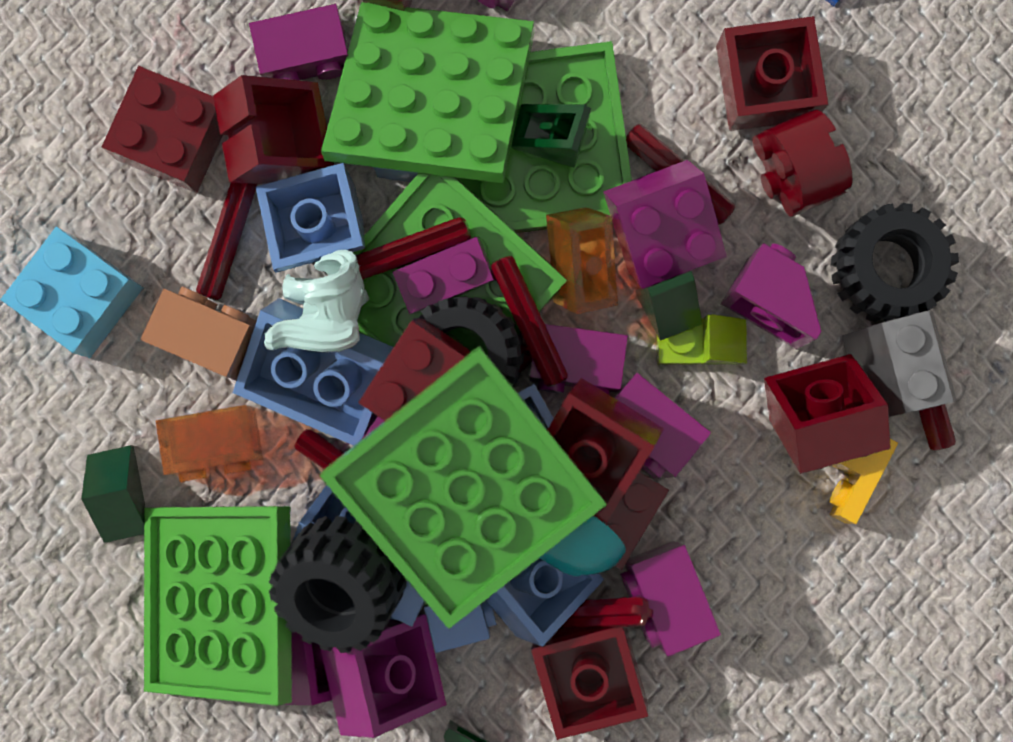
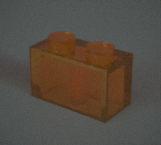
M588 207L546 215L550 264L567 280L561 290L553 297L554 303L575 314L617 306L618 296L612 216Z
M241 405L156 420L163 474L178 475L180 483L206 479V470L223 467L224 475L251 471V462L263 460L255 407Z

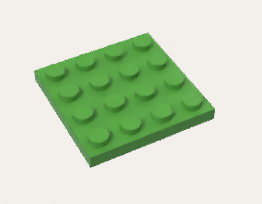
M361 2L348 49V56L345 60L321 150L324 161L504 183L535 33L534 21L406 7L405 11Z
M609 41L533 51L530 53L519 111L522 104L587 105L591 108L588 127L575 168L511 148L504 183L465 178L457 179L516 233L612 221L603 191L632 181L613 43Z
M418 173L364 235L365 249L353 252L354 255H358L461 217L468 224L471 239L474 237L480 238L490 265L506 256H512L515 259L539 313L569 281L456 177ZM424 258L363 280L364 289L367 291L369 300L361 307L357 319L360 328L359 333L392 347L396 345L409 323L414 318H419L422 313L419 311L415 314H409L393 271ZM496 280L456 296L486 299V302L496 304L504 309L502 313L507 318L511 317L515 322ZM516 324L514 328L516 330L517 335H520L521 332ZM460 327L446 333V335L471 352L480 346L488 356L485 342L475 331Z
M480 346L320 474L322 480L448 629L606 506L604 499Z
M290 506L144 508V692L275 706L292 703L291 631L285 626L287 621L284 618H279L274 608L277 603L271 601L269 590L272 587L269 583L270 575L291 545Z

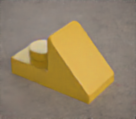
M890 439L891 449L831 465L848 474L849 477L847 481L841 479L831 494L829 502L834 506L829 513L830 516L846 524H857L898 442Z

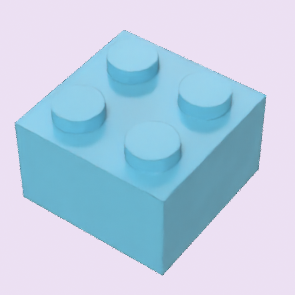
M56 226L0 300L70 352L91 358L144 287L77 238Z

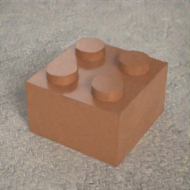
M181 286L178 294L163 288L140 340L237 381L257 321L250 318L249 315L227 305H223L221 312L216 311L218 304Z

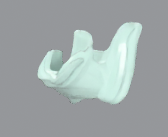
M337 250L321 257L320 261L315 262V270L326 272L328 275L326 277L312 279L291 277L290 274L285 276L282 286L283 296L292 302L303 304V314L299 319L275 323L265 333L264 343L267 349L295 348L317 352H340L352 348L360 340V328L357 319L361 307L369 300V296L364 289V281L359 271L357 258L353 252Z

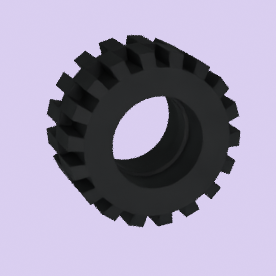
M893 203L883 205L875 211L873 209L865 214L839 238L835 245L838 252L831 258V266H836L837 272L832 274L831 277L833 285L840 283L843 288L842 291L837 293L842 302L848 298L853 302V305L849 308L855 314L867 313L866 320L876 322L884 319V322L929 311L937 306L936 302L945 299L950 292L946 286L954 283L958 272L950 269L951 266L959 263V254L950 252L949 247L956 242L952 234L945 237L941 229L946 224L940 218L934 222L928 219L931 211L922 207L918 211L912 212L913 204L902 203L897 208H894ZM889 241L896 243L909 254L913 263V277L907 288L890 286L876 273L873 265V251L877 242Z
M478 297L447 298L438 301L434 305L427 306L421 311L422 315L419 318L413 319L423 318L445 334L452 329L460 327L475 331L485 342L488 357L508 382L513 386L518 381L521 374L519 373L520 365L524 364V354H521L520 346L523 344L521 334L517 335L514 328L516 323L511 317L507 318L502 313L504 309L498 305L486 302V299Z
M336 516L333 522L328 517L319 518L315 524L310 522L306 525L276 564L274 571L270 575L269 583L272 587L269 590L270 600L277 603L274 610L278 617L284 618L287 621L285 626L292 633L296 631L302 635L301 640L310 645L312 642L319 644L320 649L326 651L337 648L340 653H350L353 647L358 651L368 647L370 642L375 643L380 637L404 595L403 591L406 588L407 579L357 520L353 524L348 522L347 517Z

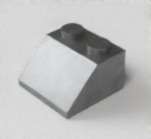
M925 311L842 335L847 355H853L888 404L889 417L957 401L933 312Z

